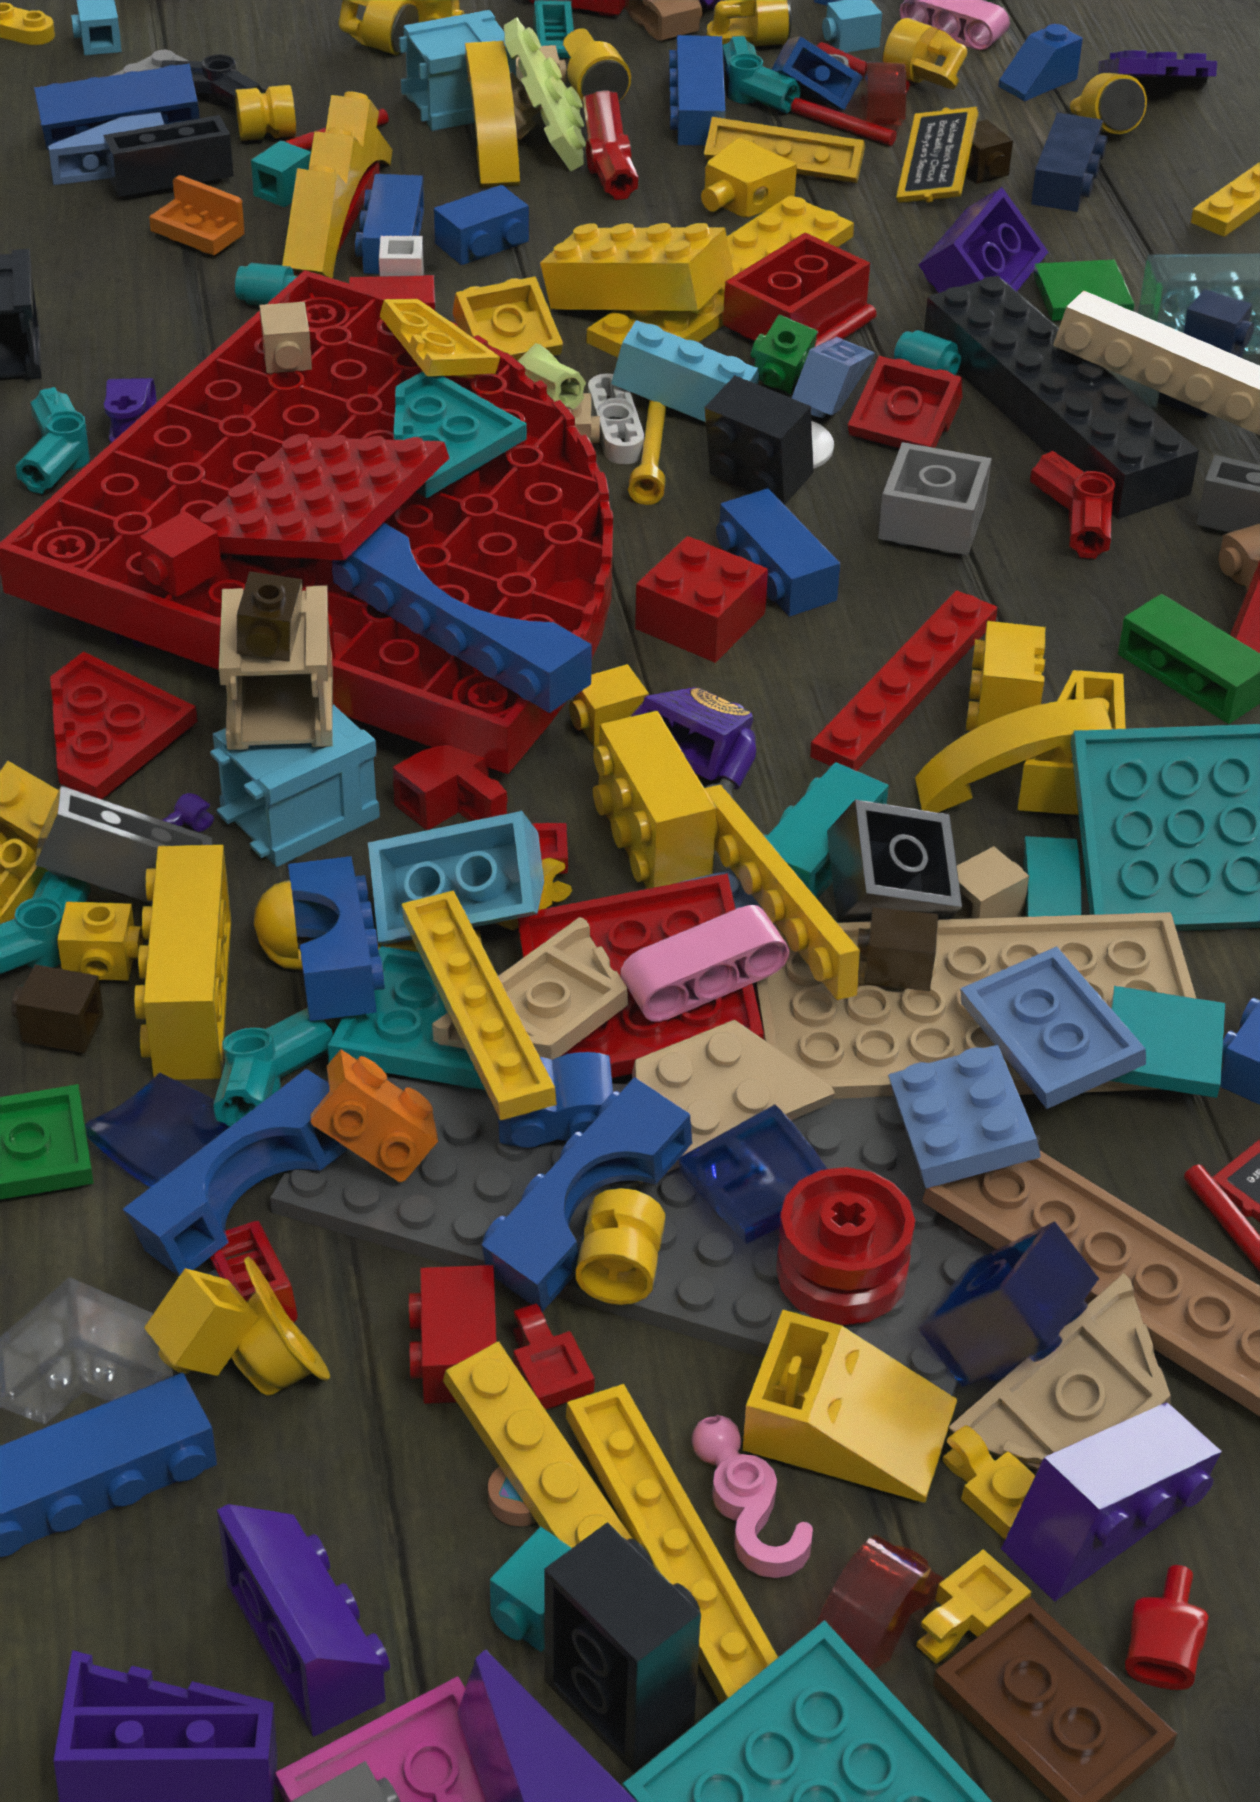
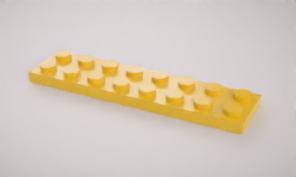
M789 195L727 236L734 272L733 276L805 232L839 247L853 237L854 222L838 216L833 211L823 210L809 204L800 197ZM725 284L698 311L614 310L587 328V343L618 358L622 342L636 320L646 324H654L663 331L683 339L700 342L723 326Z

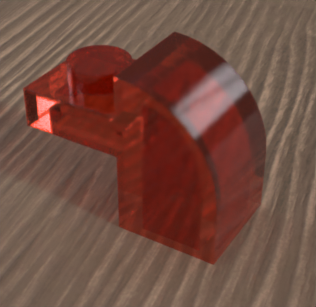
M865 62V78L861 84V100H864L865 121L877 125L903 124L906 119V69L904 62Z
M875 1534L858 1549L840 1574L814 1628L825 1620L867 1667L873 1671L891 1659L910 1615L935 1600L938 1585L944 1578L931 1571L932 1568L928 1566L927 1560L917 1552L902 1546H894Z

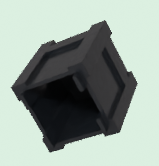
M30 249L12 250V254H0V378L24 376V380L42 379L40 319L36 305Z

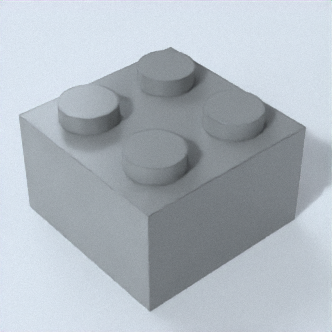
M902 442L882 494L878 539L893 541L900 545H915L936 549L948 554L969 555L986 504L992 458Z

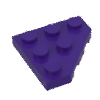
M1125 50L1110 53L1108 60L1099 61L1098 75L1102 73H1116L1132 77H1216L1217 61L1206 60L1207 53H1184V59H1177V52L1147 53L1144 50Z

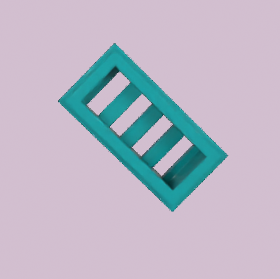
M534 1V32L541 46L555 45L558 58H571L563 46L565 37L574 31L571 1Z

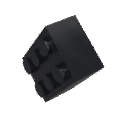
M607 1522L544 1568L545 1682L634 1773L694 1725L701 1611L693 1595L683 1585L679 1583L672 1585L654 1567L649 1554L639 1542L632 1538L626 1540Z

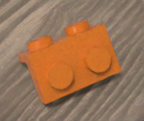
M182 175L173 179L175 199L149 216L150 231L212 255L222 251L245 234L243 207L240 197Z
M340 1049L327 1065L330 1091L311 1113V1124L398 1182H403L438 1142L433 1107L418 1091L410 1087H406L403 1091L386 1080L385 1072L372 1060L364 1056L355 1059Z

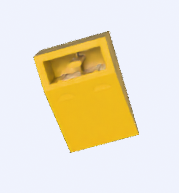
M9 761L0 770V924L15 919L16 908L24 901L32 899L45 872H48L46 868L35 865L38 837L59 791Z
M782 1309L746 1404L743 1451L925 1503L956 1408L957 1399L845 1327Z

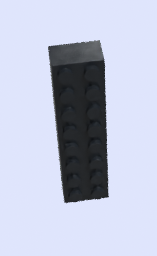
M999 276L986 277L975 283L949 288L944 292L927 296L924 332L957 344L958 353L961 356V363L957 372L1045 453L1054 451L1083 472L1097 471L1110 476L1115 483L1112 514L1117 519L1191 495L1199 450L1104 367L1053 346L1059 328Z

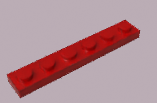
M956 590L812 740L810 757L829 766L837 762L858 771L975 645V639L979 640L986 633L987 621L996 622L998 607L982 601L973 595Z

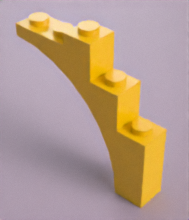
M345 92L344 96L331 95L326 132L314 131L309 170L297 168L282 266L292 267L296 276H299L306 270L333 278L343 225L360 179L367 168L376 160H379V164L391 165L393 150L377 129L379 111L365 94Z

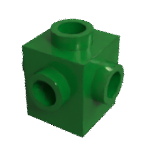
M779 314L766 335L759 334L751 351L750 357L755 359L754 367L758 368L759 380L767 386L792 394L810 349L815 347L818 331Z

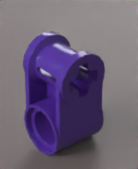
M153 378L107 380L104 409L111 419L109 431L110 444L156 404V388Z

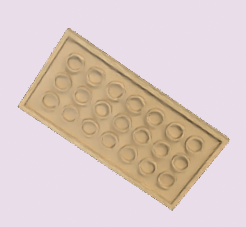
M1171 912L938 920L936 956L930 991L864 984L866 962L859 961L857 996L836 1000L822 981L819 982L814 978L809 965L798 952L792 951L784 934L777 925H774L790 950L789 958L778 972L753 983L765 1041L829 1084L835 1092L833 1099L894 1096L888 1074L905 1070L908 1066L915 1063H931L957 1056L971 1048L994 1046V1043L961 1004L960 988L1056 946L1110 1008L1114 986L1196 998ZM870 922L838 923L856 946L859 928H870ZM1003 1056L1018 1094H1034ZM1108 1081L1086 1092L1158 1090V1088Z

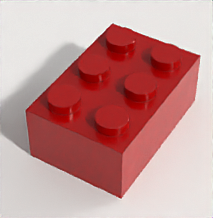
M805 232L725 281L723 325L740 333L743 337L756 341L760 333L764 335L768 333L780 314L817 330L818 337L867 304L870 262Z

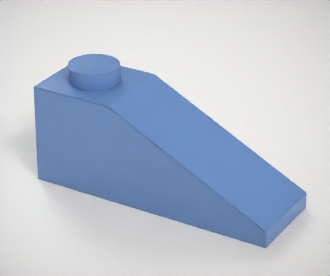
M161 113L120 117L49 145L48 151L53 185L108 179L103 135L164 125Z
M838 337L810 349L792 399L811 406V415L825 418L826 413L833 415L842 408L870 365L875 352Z

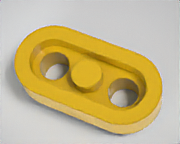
M0 3V38L28 45H41L54 39V23L51 17L41 11H28L13 7L9 3Z

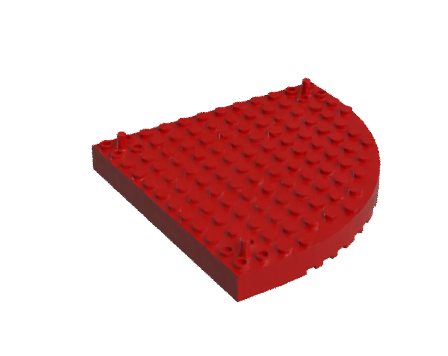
M304 270L267 303L305 302L310 332L312 370L267 373L262 343L260 311H258L0 542V573L4 593L219 670L222 589L243 588L244 590L249 571L302 579V591H306V586H327L330 648L333 663V704L345 716L431 747L449 745L485 758V766L506 774L510 773L565 705L564 703L551 713H548L494 679L485 676L481 671L456 656L449 654L443 648L423 636L414 633L408 627L385 613L376 610L372 605L343 590L333 582L332 560L220 553L222 571L179 597H175L160 586L152 584L144 576L141 568L140 536L184 511L200 520L202 514L215 508L228 496L231 488L243 483L256 471L255 467L259 463L274 455L287 438L297 434H307L309 437L315 438L344 435L348 439H366L373 436H381L384 440H394L396 386L422 372L419 365L380 317L383 301L395 298ZM479 335L473 337L475 340H477L478 342H480L488 348L487 340L483 339ZM508 353L500 355L496 374H476L475 378L472 379L462 378L457 375L444 376L527 423V439L428 498L414 492L384 523L409 537L411 553L420 570L435 586L452 598L475 609L501 617L525 621L554 622L592 644L593 658L602 639L611 603L613 512L609 504L607 479L604 472H600L598 468L596 452L586 434L581 435L575 426V417L561 400L553 401L547 394V385L542 380L534 382L525 375V367Z

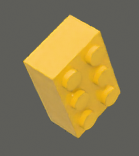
M649 712L600 724L599 746L594 747L593 750L594 762L599 774V785L593 787L594 803L598 813L601 816L606 815L608 817L617 847L625 848L627 851L631 870L636 881H643L647 889L713 874L716 807L659 712Z

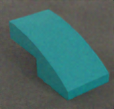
M1025 836L1024 872L1029 875L1026 893V917L1081 915V880L1077 839Z

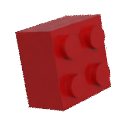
M687 536L636 583L635 629L716 663L765 614L768 568L711 546L704 541Z

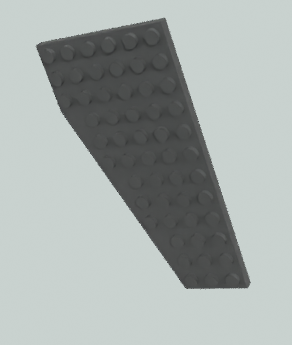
M387 1078L386 1080L403 1091L406 1087L418 1091L433 1107L438 1142L409 1177L403 1182H398L348 1149L321 1171L310 1169L286 1171L270 1197L272 1213L453 1267L485 1265L481 1244L487 1229L498 1217L503 1215L507 1217L522 1201L524 1190L535 1176L540 1173L546 1174L560 1159L561 1151L567 1141L556 1139L530 1148L500 1143L498 1115L486 1090L466 1088L419 1078ZM612 1084L613 1092H621L628 1084ZM894 1096L832 1099L829 1105L666 1173L656 1185L646 1182L639 1184L638 1181L627 1180L613 1182L594 1190L581 1201L570 1221L569 1229L577 1241L578 1254L581 1243L584 1240V1228L589 1204L596 1195L611 1189H631L649 1195L661 1205L665 1212V1227L661 1248L658 1252V1264L653 1290L647 1298L637 1303L624 1305L605 1303L583 1291L576 1281L575 1275L556 1297L764 1358L782 1309L811 1317L797 1309L781 1291L776 1272L777 1252L780 1243V1216L785 1196L799 1180L820 1170L849 1167L871 1171L894 1183L910 1201L915 1218V1227L910 1251L908 1278L904 1295L890 1312L870 1322L841 1326L954 1397L1003 1253L922 1202L925 1186ZM1036 1135L1039 1146L1040 1136Z

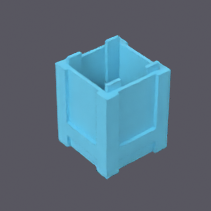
M490 10L404 25V36L399 37V46L401 53L406 52L407 78L401 79L402 95L406 94L409 100L415 103L420 110L421 121H427L432 131L475 122L472 110L470 82H468L465 43L504 41L505 45L504 31L495 21V16ZM505 45L509 72H513L516 76V59L511 58Z
M334 704L333 746L312 747L311 743L249 745V749L227 750L226 728L213 733L214 750L210 751V753L219 764L222 793L219 796L220 808L216 809L217 814L227 824L235 821L253 840L250 843V847L261 858L266 856L276 867L380 817L379 802L376 800L374 771L376 740L364 729L360 730Z

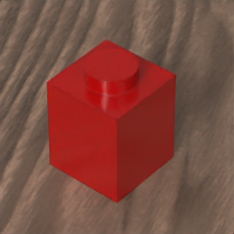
M186 511L140 536L141 568L144 576L152 584L160 586L175 597H179L222 571L218 532Z

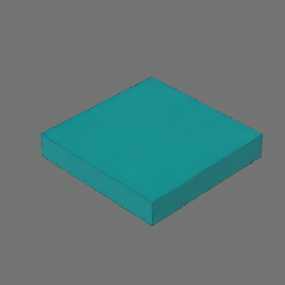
M1114 986L1111 1009L1146 1048V1065L1110 1081L1217 1098L1221 1082L1225 1003Z

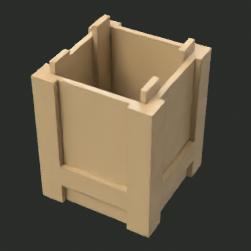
M306 586V591H302L301 621L290 661L237 654V611L244 590L243 588L222 589L219 675L220 684L226 685L227 750L249 749V745L311 743L312 747L333 746V663L330 648L327 586Z

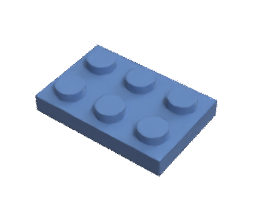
M1057 946L960 988L961 1004L994 1045H999L1003 1056L1046 1109L1146 1065V1048Z
M998 1044L986 1048H971L960 1055L931 1063H915L908 1066L905 1070L888 1074L892 1092L925 1189L1041 1158L1036 1135Z

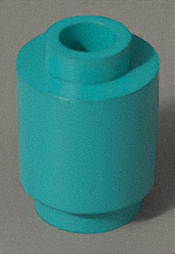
M250 263L248 266H240L235 278L236 297L239 300H245L248 305H266L298 276L294 275L293 269L290 266Z
M920 330L904 332L899 338L894 351V359H904L913 365L933 370H946L953 375H956L961 363V356L958 353L956 343Z

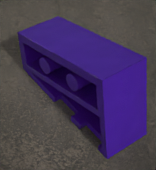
M1165 1402L1045 1456L1001 1550L1055 1602L1185 1506L1192 1507L1201 1501L1213 1485L1214 1480L1210 1474L1222 1451L1169 1403Z
M72 1650L54 1755L59 1802H274L275 1772L277 1770L278 1756L273 1702L193 1681L188 1689L154 1681L151 1670L131 1666L128 1673L104 1668L93 1665L92 1655Z

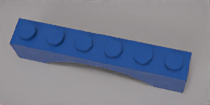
M385 523L380 525L347 559L332 560L333 582L340 588L372 605L376 610L385 613L408 627L414 633L423 636L443 648L449 654L456 656L481 671L485 676L494 679L548 713H551L591 685L592 644L554 622L525 621L501 617L475 609L452 598L435 586L420 570L411 553L409 537Z

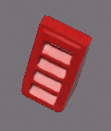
M254 1221L226 1230L229 1243L208 1258L212 1269L217 1271L220 1278L228 1279L247 1302L256 1291L244 1262L245 1257L249 1256L264 1275L287 1316L294 1323L298 1318L291 1283L260 1222ZM252 1249H256L255 1251H252V1252H249V1253H246V1254H243V1255H240V1256H237V1257H234V1258H231V1259H228V1260L225 1259V1258H228V1257H231V1256H234V1255H237V1254H240V1253H243V1252H246V1251H249V1250H252Z

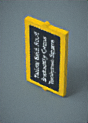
M945 107L942 111L916 113L914 115L896 196L898 203L921 200L929 203L933 199L961 196L978 117L977 107L951 110Z

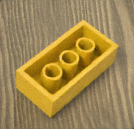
M630 223L619 224L612 228H598L596 224H584L576 227L564 242L557 244L554 247V251L540 262L551 309L698 311L725 284V281L734 275L725 227L708 228V225L705 223H696L685 228H671V225L667 223L655 224L648 228H634V225Z
M158 846L156 868H147L146 870L147 901H153L152 906H143L142 910L143 938L149 939V945L139 946L138 965L140 979H145V985L135 986L136 1019H146V1024H141L140 1029L142 1058H151L154 1080L221 1079L223 1065L222 1042L225 1034L232 924L224 846Z

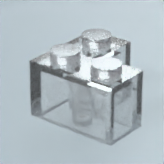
M69 1277L0 1337V1407L45 1425L83 1392L110 1402L172 1377L173 1369L161 1360L158 1355L159 1346L144 1329L153 1313Z

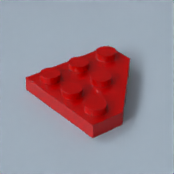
M84 651L50 676L59 783L72 790L101 800L198 722L196 706Z

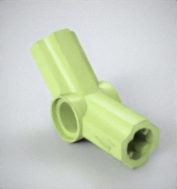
M535 343L518 360L525 367V375L534 382L542 380L547 385V394L553 401L561 400L566 407L574 409L584 399L583 390L586 382L580 373L559 363L542 345Z

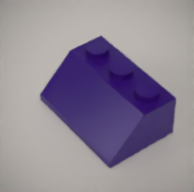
M1000 187L966 208L920 261L918 266L924 272L927 281L935 287L938 293L944 292L949 288L961 287L981 281L986 277L999 276L1017 292L1034 271L1035 263H1040L1047 255L1048 250L1003 187Z
M231 1504L217 1509L227 1586L312 1737L385 1702L384 1673L390 1670L389 1658L378 1636L375 1633L366 1636L358 1624L357 1620L360 1619V1613L349 1587L344 1582L336 1586L329 1575L330 1561L319 1537L316 1534L307 1537L293 1514Z

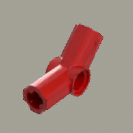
M599 91L586 95L583 98L588 132L586 159L590 174H598L605 192L610 193L615 200L628 199L630 194L638 189V175L632 164L629 138L627 134H623L617 92Z
M1054 451L1041 456L1040 461L1031 471L1030 482L1069 509V547L1075 549L1081 558L1096 559L1100 553L1109 551L1111 543L1112 501L1115 489L1114 480L1102 472H1083Z

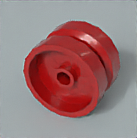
M849 1167L824 1169L799 1180L785 1196L780 1216V1243L777 1252L776 1272L781 1291L797 1309L815 1319L835 1324L848 1325L870 1322L890 1312L904 1295L908 1278L910 1251L915 1227V1218L910 1201L894 1183L874 1172Z

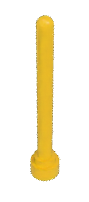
M649 400L641 465L631 472L628 486L630 497L635 502L644 505H652L662 499L666 482L664 473L658 468L666 406Z

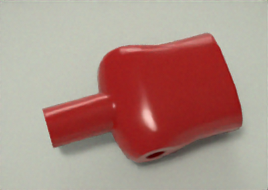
M1182 1565L1170 1566L1167 1570L1162 1598L1142 1597L1135 1602L1132 1616L1131 1640L1125 1660V1669L1130 1677L1141 1683L1158 1688L1183 1690L1189 1689L1195 1682L1198 1658L1206 1641L1209 1615L1204 1609L1188 1603L1193 1581V1572L1189 1568Z

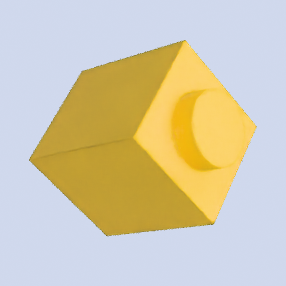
M628 664L592 674L591 685L576 694L574 701L569 703L572 723L577 730H583L594 747L599 746L600 724L630 717L649 693Z
M185 1268L144 1329L159 1346L158 1355L161 1360L172 1369L184 1374L194 1370L218 1376L259 1316L228 1279Z

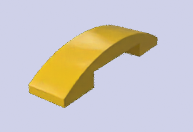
M504 41L465 43L468 82H470L477 139L476 153L480 188L496 187L499 185H520L515 112Z
M1074 699L1032 706L994 719L968 732L935 755L916 775L915 780L921 809L938 813L972 799V793L969 783L1058 746L1061 747L1067 759L1071 758V736L1074 730L1112 729L1103 700Z

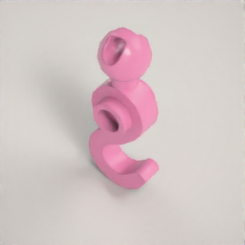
M716 1415L715 1417H708L699 1421L692 1433V1445L695 1454L703 1462L717 1465L713 1479L712 1497L715 1507L724 1516L737 1521L734 1547L738 1559L748 1570L760 1576L779 1578L792 1575L801 1569L810 1557L812 1526L807 1522L797 1524L790 1541L782 1546L774 1547L762 1543L757 1538V1534L767 1523L775 1503L777 1478L773 1468L765 1460L757 1456L740 1455L738 1453L741 1446V1436L738 1426L730 1418Z

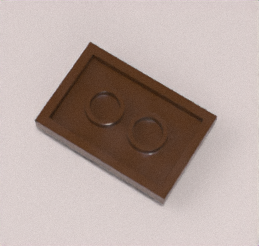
M1028 1597L935 1670L933 1686L1052 1802H1110L1174 1748L1177 1733L1031 1597Z

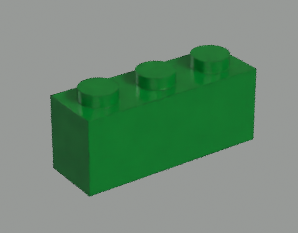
M1163 594L1158 595L1124 617L1118 655L1227 724L1232 723L1260 704V653Z

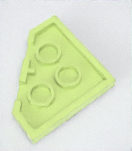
M516 17L504 25L506 48L512 59L520 58L518 66L523 75L521 80L534 108L537 109L542 106L540 113L546 125L543 129L553 148L572 172L584 165L583 147L586 146V143L581 133V128L584 127V122L580 115L581 99L573 87L566 88L560 79L562 74L556 62L551 57L546 59L540 51L541 44L535 32L530 27L525 29Z

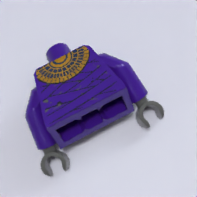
M696 687L646 696L630 717L658 711L693 771L709 780L717 778L718 784H711L707 787L722 785L733 798L732 790L740 788L756 757V737L754 732L750 730L753 722L752 713L745 710L739 703H731Z

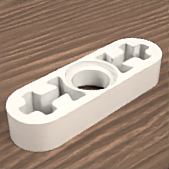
M614 374L594 376L588 383V393H591L592 416H600V443L604 455L613 463H635L642 458L644 432L631 393L611 384Z

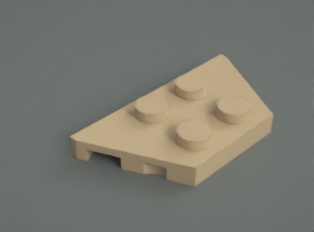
M581 917L498 976L539 1057L551 1060L563 1055L628 1005L626 985L618 972L610 968V959L603 947L595 946L590 937V926ZM446 1013L432 1024L433 1039L436 1043L465 1049L449 1013Z
M736 1020L635 1060L632 1069V1079L636 1077L687 1111L691 1116L693 1144L668 1172L829 1105L835 1095L833 1088Z
M1124 1273L953 1422L949 1426L950 1435L962 1426L968 1425L981 1436L990 1454L1001 1457L1009 1451L1025 1467L1038 1471L1045 1456L1165 1402L1171 1404V1395L1162 1369L1157 1364L1153 1352V1343L1147 1326L1141 1318L1131 1280Z

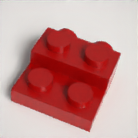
M879 356L848 423L849 435L900 448L902 442L936 448L942 432H948L963 398L962 378L946 370H933L913 365L904 359H890Z

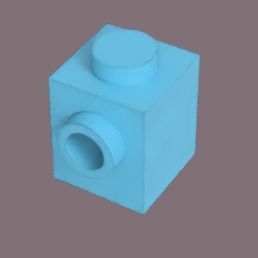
M76 0L78 15H71L74 38L82 39L84 55L122 52L115 1Z
M843 0L827 3V15L822 22L824 38L833 47L846 53L880 47L882 12L871 0Z

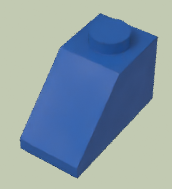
M1051 24L1040 31L1030 34L999 79L998 87L1023 101H1027L1076 80L1083 38L1069 31L1066 26L1061 24Z
M801 36L786 41L771 69L796 79V82L801 84V93L840 110H845L863 77Z

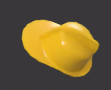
M249 1256L245 1257L246 1269L256 1289L247 1303L259 1318L231 1356L237 1368L265 1395L275 1394L312 1373L324 1381L329 1380L330 1373L319 1353L287 1316L255 1262Z

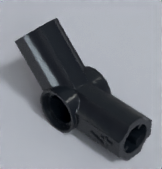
M215 54L204 58L202 61L163 60L161 68L169 65L190 64L196 97H205V100L212 105L221 106L229 104L236 109L235 90L257 88L261 93H266L267 90L257 82L238 72L235 59L228 55Z

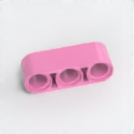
M905 0L900 7L901 19L910 18L935 27L949 34L957 43L976 50H984L990 47L1008 31L1010 25L1009 16L1002 7L983 0Z
M747 905L638 950L624 962L620 976L645 1018L650 1021L660 1022L773 975L785 965L789 958L790 950L765 911L757 905Z

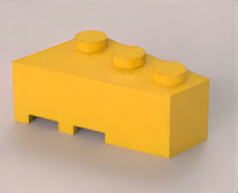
M987 621L985 640L975 639L972 668L981 669V671L972 670L969 699L978 700V702L969 701L966 722L967 731H972L981 725L1012 712L1041 705L1044 687L1042 672H1044L1045 659H1043L1045 627Z
M1073 670L1057 701L1102 699L1106 706L1112 729H1126L1123 674ZM1060 746L1025 761L1017 810L1079 815L1072 757L1067 759Z

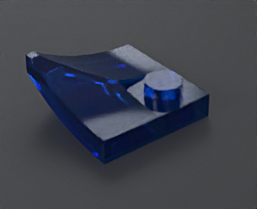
M160 1072L127 1101L101 1116L90 1119L85 1124L87 1137L100 1150L150 1188L230 1126L216 1120L214 1112L215 1099Z
M776 1104L679 1158L681 1174L745 1244L779 1229L785 1196L799 1180L820 1170L827 1169L805 1137Z

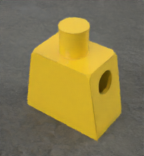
M739 137L707 162L705 167V189L701 193L702 203L709 211H716L723 207L741 217L747 218L767 211L789 195L795 197L797 163Z

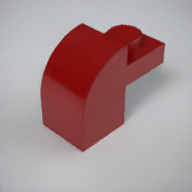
M445 745L423 750L393 767L394 805L425 830H430L457 813L461 814L468 821L507 814V791L504 790L498 781L489 778V767L485 766V758Z

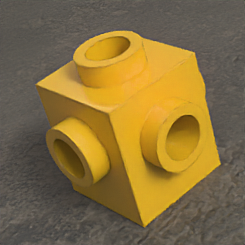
M66 902L57 939L62 969L98 975L99 980L129 981L133 959H138L139 946L144 945L142 926H134L132 904Z

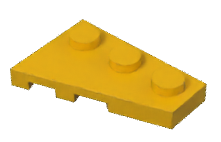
M385 299L383 301L380 317L427 377L457 375L462 378L472 379L475 378L476 374H496L500 356L419 299Z

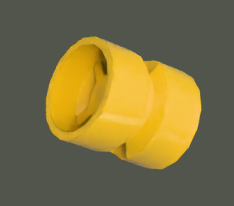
M290 85L271 86L267 88L266 93H261L257 88L235 90L236 112L241 141L262 140L266 133H271L274 138L296 136L295 109Z
M623 1188L606 1190L596 1195L591 1201L584 1228V1240L581 1243L576 1265V1281L580 1288L588 1295L605 1303L624 1305L637 1303L647 1298L653 1290L658 1264V1252L661 1248L665 1227V1212L657 1201L637 1190Z

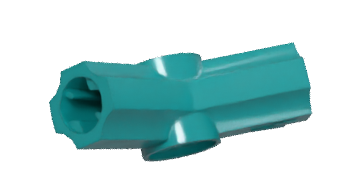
M734 36L727 44L722 46L723 64L729 82L728 97L730 100L741 104L759 102L783 113L791 111L792 101L796 97L799 98L801 93V84H798L796 79L763 67V59L756 54L754 44L749 43L745 36Z
M55 387L40 390L36 399L30 402L32 415L43 437L16 465L17 478L27 486L29 491L40 494L51 488L67 470L81 468L90 460L85 417L75 411L68 395L60 393Z
M49 871L45 872L32 899L24 901L16 908L15 919L0 924V974L25 964L32 968L35 964L47 967H56L61 964L57 939L66 902H86L91 892L90 883L73 877H59Z
M307 1007L267 1029L245 1028L232 1032L225 1037L222 1042L225 1066L214 1100L216 1120L224 1122L231 1127L281 1088L280 1078L327 1054L328 1044L333 1033L324 1019L310 1021Z

